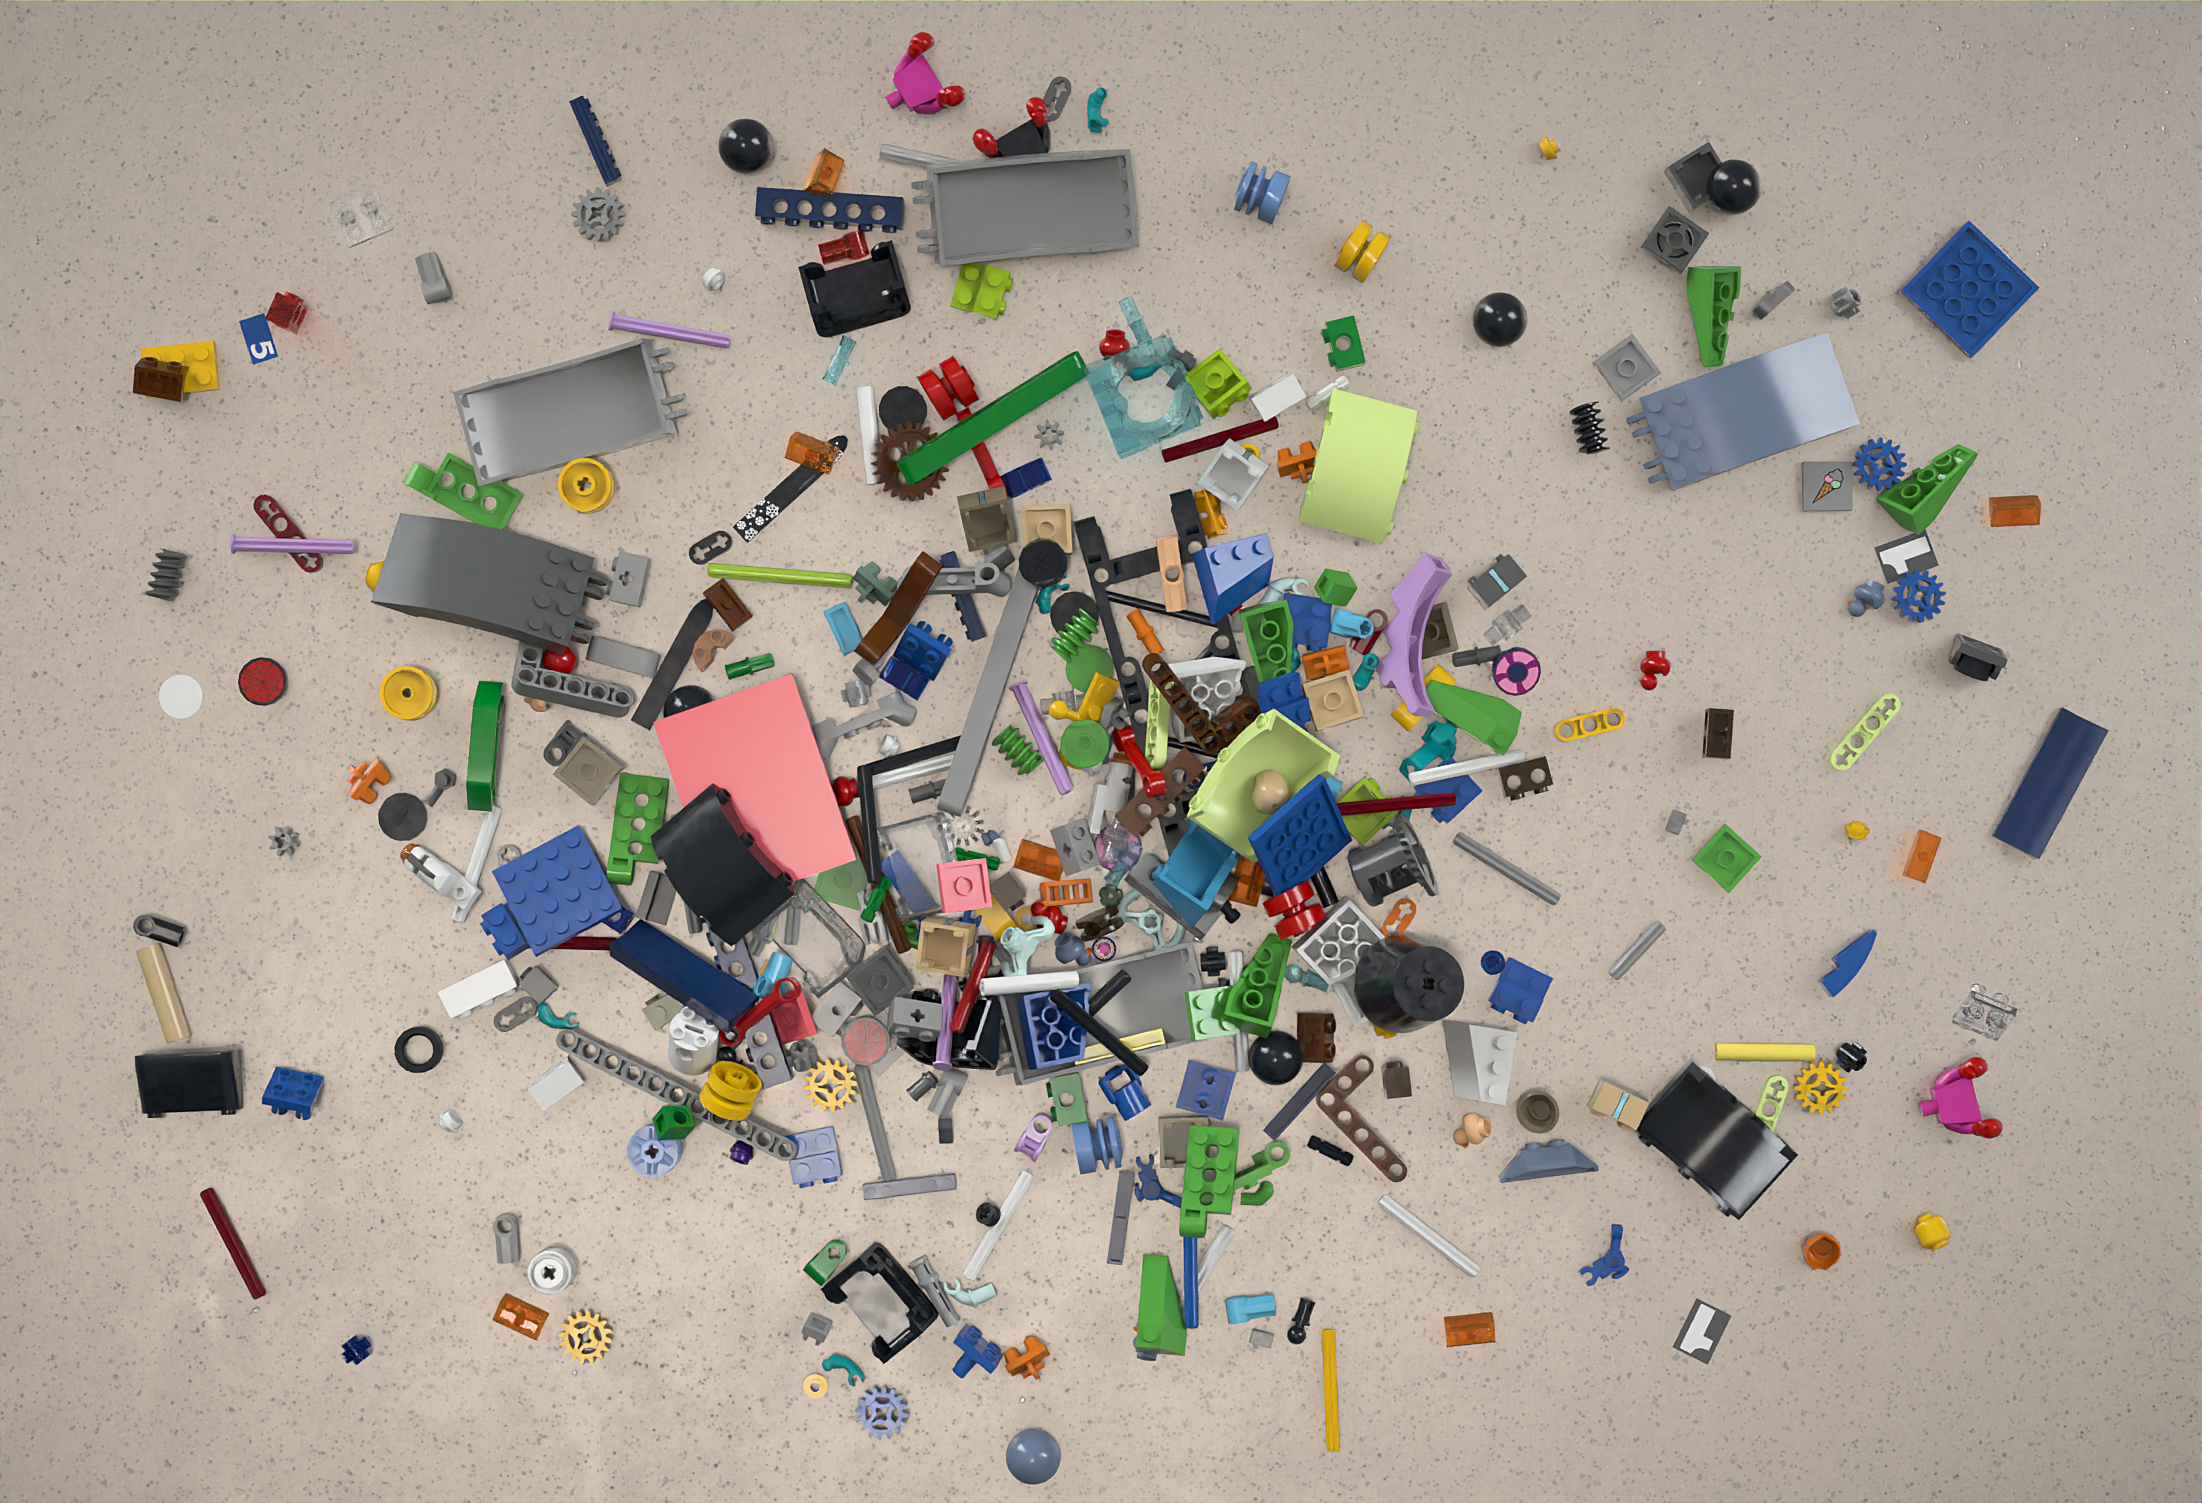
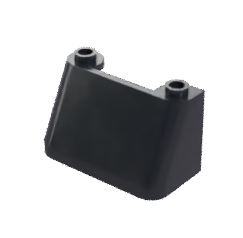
M892 240L877 243L871 250L872 258L827 271H825L822 264L816 262H809L798 267L810 313L819 336L826 338L896 319L910 312L911 305Z
M930 989L914 991L911 998L941 1004L942 1000L938 997L937 992ZM978 996L964 1032L962 1034L953 1032L950 1059L952 1067L995 1070L997 1068L1001 1003L997 1000V996ZM956 1001V1005H955V1012H956L957 1006H958V1004H959V1002H957V1001ZM898 1037L896 1044L918 1062L933 1066V1062L936 1061L938 1037L935 1041L923 1042L918 1038Z
M241 1050L135 1055V1069L142 1114H147V1118H162V1113L221 1111V1115H234L236 1110L243 1109Z
M880 1243L872 1244L820 1289L831 1303L841 1304L845 1301L875 1337L871 1343L872 1352L883 1364L919 1337L938 1317V1312L933 1303Z

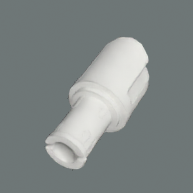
M866 890V894L864 891L857 893L862 912L867 908L866 904L872 894V890ZM879 910L875 912L876 916L872 923L862 920L861 915L858 918L865 946L870 945L866 924H868L873 943H879L877 921L882 941H889L883 915Z

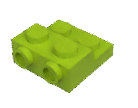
M975 262L962 264L950 307L997 321L998 315L1003 316L1007 303L1003 301L1005 291L1010 293L1014 279L1010 278V271Z
M1220 348L1181 377L1212 419L1216 416H1225L1230 410L1229 406L1236 401L1238 403L1245 401L1249 396V391L1252 390L1248 381Z
M1363 777L1337 803L1391 797L1387 795L1384 798L1378 791L1381 787L1371 777L1368 780ZM1398 811L1342 816L1348 832L1364 846Z

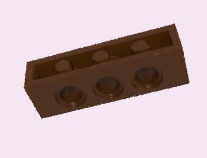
M1184 747L1160 771L1169 793L1168 798L1165 801H1159L1155 797L1149 798L1143 788L1114 817L1134 837L1138 834L1143 837L1152 828L1149 823L1155 817L1160 820L1170 810L1167 807L1170 802L1175 800L1178 803L1188 793L1185 788L1190 783L1195 786L1205 776L1202 773L1205 767ZM1182 770L1185 772L1186 780L1184 783L1177 784L1173 781L1172 774L1174 771ZM1142 804L1148 805L1151 808V815L1148 818H1140L1137 814L1138 806Z

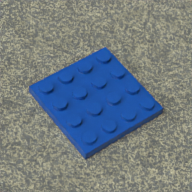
M1967 221L1900 292L1971 359L2040 287L1975 225Z
M1320 774L1248 836L1274 897L1309 880L1352 841L1326 778Z
M579 825L492 871L536 957L624 911Z

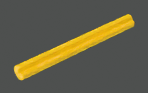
M1324 1329L1322 1330L1326 1449L1327 1451H1339L1335 1330Z

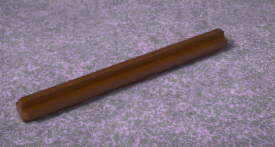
M855 815L846 819V824L866 872L862 822L860 817ZM871 884L873 890L878 886L877 884ZM886 890V896L880 909L896 950L899 954L909 951L911 945L889 890Z

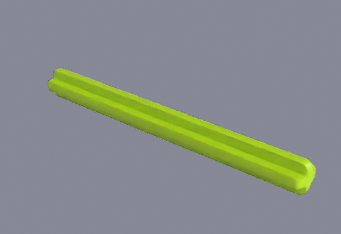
M710 563L707 570L708 577L848 589L852 587L853 576L843 573Z

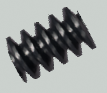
M1599 401L1579 405L1570 411V415L1578 416L1572 420V424L1580 425L1574 430L1575 434L1582 435L1576 440L1577 443L1584 444V446L1579 448L1580 453L1590 455L1610 450V447L1602 446L1608 438L1600 437V434L1606 431V429L1599 428L1598 424L1604 420L1595 417V415L1601 412V409L1593 408Z

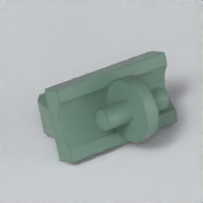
M873 561L864 567L860 566L853 576V579L858 583L855 589L861 593L858 601L863 603L868 599L874 604L878 600L886 607L894 596L898 582L889 576L883 583L875 577L880 573L881 569Z

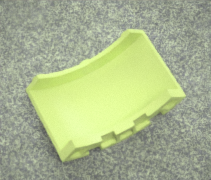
M1333 388L1326 407L1322 428L1323 435L1316 452L1313 464L1314 470L1301 504L1298 522L1383 544L1386 535H1391L1394 521H1391L1401 484H1406L1409 470L1405 468L1413 435H1417L1420 421H1416L1417 410Z
M1272 709L1265 714L1262 713L1238 735L1228 748L1220 751L1218 760L1206 776L1197 794L1189 803L1190 810L1187 818L1254 863L1258 859L1248 836L1272 816L1271 814L1258 812L1253 804L1252 792L1255 789L1254 779L1256 775L1264 770L1280 772L1287 782L1290 800L1318 774L1326 778V780L1334 776L1340 755L1277 710Z

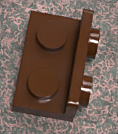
M154 357L141 358L134 368L133 393L181 402L184 397L185 376L189 372V367L183 366L180 362L176 361L167 363L158 361Z
M1297 1013V1041L1303 1051V1062H1333L1336 1054V1046L1334 1044L1336 1021L1334 1014Z

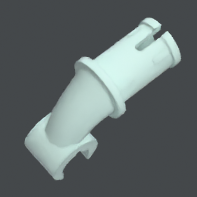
M1282 578L1272 583L1269 582L1270 586L1258 604L1277 601L1280 595L1285 593V590H1292L1298 595H1303V593L1297 590L1296 585L1304 583L1309 586L1308 582L1303 578Z
M955 1278L954 1280L957 1284L955 1291L949 1290L946 1282L944 1284L946 1293L951 1295L956 1301L968 1306H974L975 1308H977L978 1304L997 1297L991 1283L974 1291L968 1290V1292L961 1289L960 1282Z

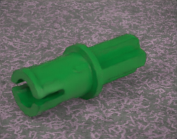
M767 653L750 659L745 657L746 660L725 665L728 679L731 680L747 674L752 676L754 672L774 667L775 663L772 654Z

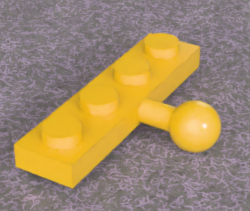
M1096 672L1078 712L1068 709L1065 702L1056 700L1050 704L1049 714L1056 720L1067 718L1074 722L1080 719H1089L1099 723L1104 706L1113 699L1120 682ZM1060 748L1058 756L1060 758L1061 763L1076 770H1080V768L1072 765L1069 761L1066 760Z

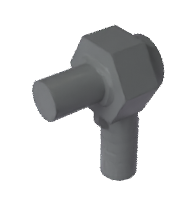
M1171 346L1166 354L1176 360L1177 364L1174 367L1175 372L1166 385L1174 390L1182 379L1184 370L1189 372L1197 360L1193 358L1194 355L1189 351L1185 350L1184 353H1181Z
M446 768L435 773V787L424 803L433 807L444 790L455 786L456 775Z

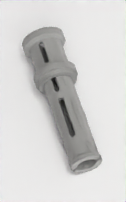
M923 1255L907 1266L913 1270L919 1280V1287L924 1288L946 1328L960 1321L937 1281L938 1274L934 1273L928 1264L927 1255Z

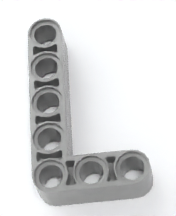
M519 641L511 687L516 694L616 718L624 717L628 713L633 702V694L629 689L539 668L543 648ZM524 657H528V658H530L532 661H528V660H526ZM520 678H524L529 682H524ZM544 684H549L553 688L546 687ZM568 689L574 690L576 693H571ZM592 695H596L600 697V699H596ZM616 700L623 702L624 705L619 704Z

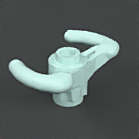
M1136 889L1131 890L1121 899L1120 904L1117 906L1119 913L1115 917L1122 918L1124 923H1134L1150 936L1154 943V950L1178 945L1181 942L1186 929L1179 923L1173 938L1167 943L1164 942L1161 933L1163 919L1156 910L1149 909L1142 913L1127 912V906L1135 898L1142 895ZM1132 917H1139V919L1136 921ZM1157 932L1159 939L1153 933Z
M1033 916L1030 919L1032 925L1040 924L1044 928L1024 932L1018 927H1009L1003 932L1001 943L1006 950L1011 952L1015 972H1013L1008 962H1002L1001 970L1005 977L1027 975L1028 958L1035 953L1036 946L1041 941L1050 939L1055 932L1054 924L1048 917Z

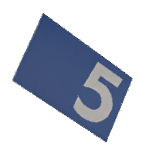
M265 313L239 321L253 365L278 357Z

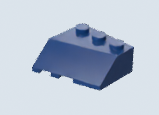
M1267 533L1207 547L1192 553L1211 624L1217 622L1269 585L1274 555Z
M1092 982L1080 984L1078 988L1061 989L1089 1013L1090 1004L1088 1002ZM1055 990L1015 997L1029 1070L1084 1059L1087 1031L1050 1000Z

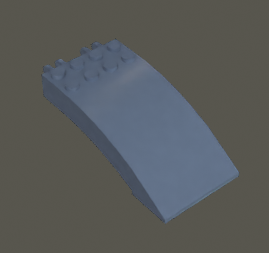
M1828 333L1754 356L1641 397L1639 399L1644 412L1627 418L1628 424H1633L1647 418L1649 426L1632 432V436L1635 438L1652 432L1661 458L1643 464L1644 469H1652L1663 463L1666 472L1648 478L1649 483H1655L1668 478L1673 491L1860 424Z

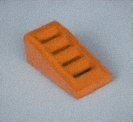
M1091 878L1040 883L1041 902L1046 900L1047 907L1093 903ZM1078 884H1083L1084 898L1081 899ZM1069 885H1073L1074 899H1070ZM1059 886L1063 887L1064 900H1060ZM1049 887L1053 888L1054 901H1050Z

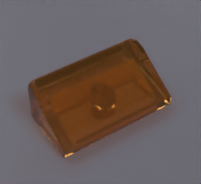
M823 148L814 159L804 191L831 197L834 193L844 159Z
M795 432L790 436L785 458L829 475L840 448L803 433Z
M2037 495L1990 497V526L2040 525L2041 501Z
M1921 829L1918 830L1902 876L1926 884L1941 837Z
M1025 839L1021 840L1013 867L1054 881H1060L1063 867L1057 850Z
M1240 855L1235 871V876L1240 879L1228 900L1257 907L1265 875L1259 861L1253 863L1243 855Z
M505 1293L499 1302L493 1321L537 1341L549 1313Z
M1492 1312L1444 1317L1447 1347L1496 1342L1495 1323Z

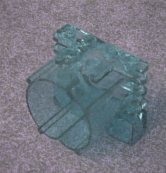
M1165 334L1082 367L1120 459L1145 450L1153 444H1158L1182 432L1184 433L1192 428L1201 426L1200 420L1203 419V415L1199 406H1195L1193 401L1197 399L1192 385L1189 382L1187 383L1184 378L1188 374L1183 362L1177 361L1173 355L1176 348L1172 338H1166ZM1141 365H1153L1161 368L1169 375L1174 386V400L1171 408L1163 417L1153 422H1138L1131 419L1127 413L1128 401L1118 391V386L1125 375Z

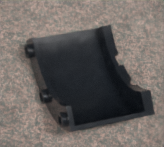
M712 783L650 837L655 854L658 859H663L667 867L664 872L677 893L697 917L702 915L711 924L709 929L732 947L791 898L795 892L793 879L790 874L779 869L757 846L753 835L744 828L734 809L730 793L725 788H719Z
M1694 1062L1687 1067L1643 1116L1637 1128V1131L1641 1134L1638 1137L1641 1142L1647 1147L1653 1145L1680 1167L1678 1172L1687 1180L1692 1178L1720 1204L1717 1208L1725 1216L1729 1217L1732 1215L1738 1220L1745 1215L1798 1156L1779 1135L1774 1134L1767 1127L1765 1122L1725 1087H1721L1713 1077Z

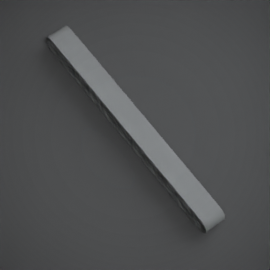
M1019 567L937 805L938 810L961 817L1040 588L1026 581L1022 577Z
M565 1029L560 1031L556 1037V1044L561 1050L672 1106L689 1105L691 1115L781 1161H791L798 1155V1145L793 1140L749 1118L741 1120L748 1124L749 1130L747 1134L740 1135L737 1132V1125L741 1121L727 1119L725 1123L718 1124L715 1120V1114L711 1113L708 1109L705 1108L701 1113L695 1112L693 1105L696 1100L700 1099V1093L577 1031ZM567 1034H572L575 1040L571 1047H566L563 1043V1039ZM589 1045H593L596 1048V1054L592 1058H588L585 1055V1049ZM614 1055L618 1059V1065L614 1069H609L606 1063L607 1059ZM636 1066L640 1071V1075L636 1080H631L628 1076L629 1069ZM655 1077H658L662 1084L658 1091H653L650 1088V1081ZM676 1088L681 1089L683 1092V1099L679 1102H675L672 1099V1092ZM763 1132H767L771 1137V1141L767 1146H762L759 1143V1136ZM785 1143H789L793 1149L789 1157L782 1156L780 1152L781 1146Z

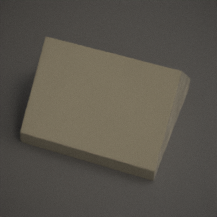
M1447 602L1433 605L1422 643V660L1459 649Z

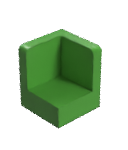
M1326 568L1314 586L1324 603L1347 606L1358 589L1349 573Z

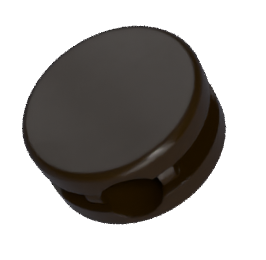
M1116 905L1104 907L1078 919L1075 923L1077 929H1084V932L1080 935L1082 941L1095 940L1121 928L1124 925L1122 918L1109 919L1119 913L1118 907Z

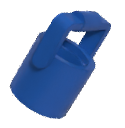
M1125 1064L1120 1067L1116 1065L1107 1071L1105 1077L1098 1082L1106 1098L1111 1104H1115L1124 1121L1131 1119L1151 1106L1150 1101L1140 1087L1142 1083L1137 1074ZM1125 1070L1132 1082L1113 1093L1106 1082L1113 1080Z

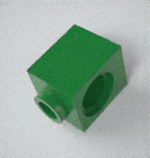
M689 1105L662 1106L652 1118L659 1140L685 1139L695 1128L694 1117L691 1115Z

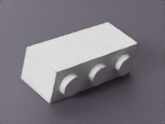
M506 959L439 991L438 994L450 1018L457 1017L458 1020H462L472 1015V1009L479 1006L482 1010L494 1004L493 999L500 995L504 999L515 994L514 988L520 985L509 961Z

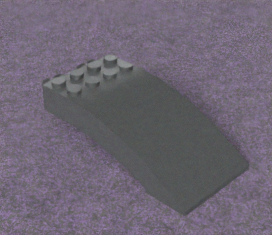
M400 513L371 603L417 618L425 617L495 633L563 655L569 640L582 644H588L590 640L589 636L573 630L574 626L585 630H593L594 627L593 622L577 616L583 596L601 600L604 595L601 591L586 586L587 582L598 586H606L608 579L591 573L595 558L545 541L474 523Z

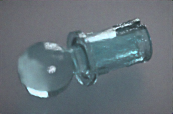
M1290 964L1286 967L1284 977L1290 983L1303 981L1302 987L1306 985L1324 992L1327 991L1329 985L1317 973L1310 971L1309 968L1307 972H1303L1302 968L1297 964Z

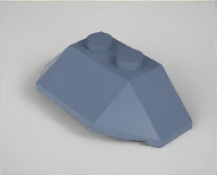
M1564 1140L1549 1141V1146L1541 1147L1540 1143L1525 1144L1526 1149H1519L1499 1175V1182L1507 1183L1599 1171L1598 1165L1569 1143L1564 1144Z

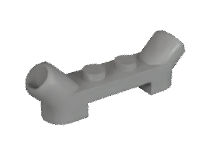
M975 563V567L942 568L926 595L989 593L1003 597L1009 592L1011 581L1009 574L999 571L998 567L993 563ZM911 566L907 567L902 577L898 579L897 590Z
M898 691L877 699L880 707L879 710L836 727L832 718L811 726L822 759L826 760L830 757L838 737L844 735L845 739L858 735V730L867 727L868 730L881 726V720L888 719L905 727L911 726L917 712L916 708L904 703L901 693Z

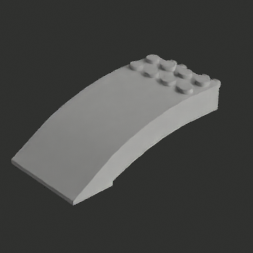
M1130 149L1028 154L926 165L928 180L911 183L912 189L928 188L929 195L914 197L913 204L930 203L932 229L916 231V237H933V244L920 245L917 247L919 253L934 252L935 263L940 266L1039 255L1092 253L1138 247Z
M640 338L576 359L500 379L497 378L453 392L478 486L481 487L561 468L579 458L594 459L677 434L673 419L687 415L686 409H678L671 412L669 405L679 403L683 400V396L679 394L667 397L660 374L675 368L674 363L665 362L658 365L656 359L670 354L669 347L654 350L651 340Z
M1191 942L1072 970L1078 973L1079 985L1092 982L1089 1000L1120 970H1124L1130 975L1131 981L1101 1008L1093 1018L1117 1039L1162 1028L1166 1043L1132 1051L1137 1056L1201 1041L1191 1040L1184 992L1203 990ZM1045 991L995 995L1001 1003L1000 1025L1002 1026L1008 1052L999 1054V1061L1009 1058L1011 1067H1004L995 1071L996 1076L1013 1073L1016 1086L1120 1061L1116 1056H1111L1076 1065L1075 1061L1029 1070L1015 997ZM1086 1033L1085 1047L1100 1043L1090 1033Z

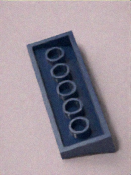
M2063 707L2060 708L1991 836L2033 859H2040L2109 730Z
M639 919L626 933L610 943V957L727 1034L758 1000V995L642 919Z

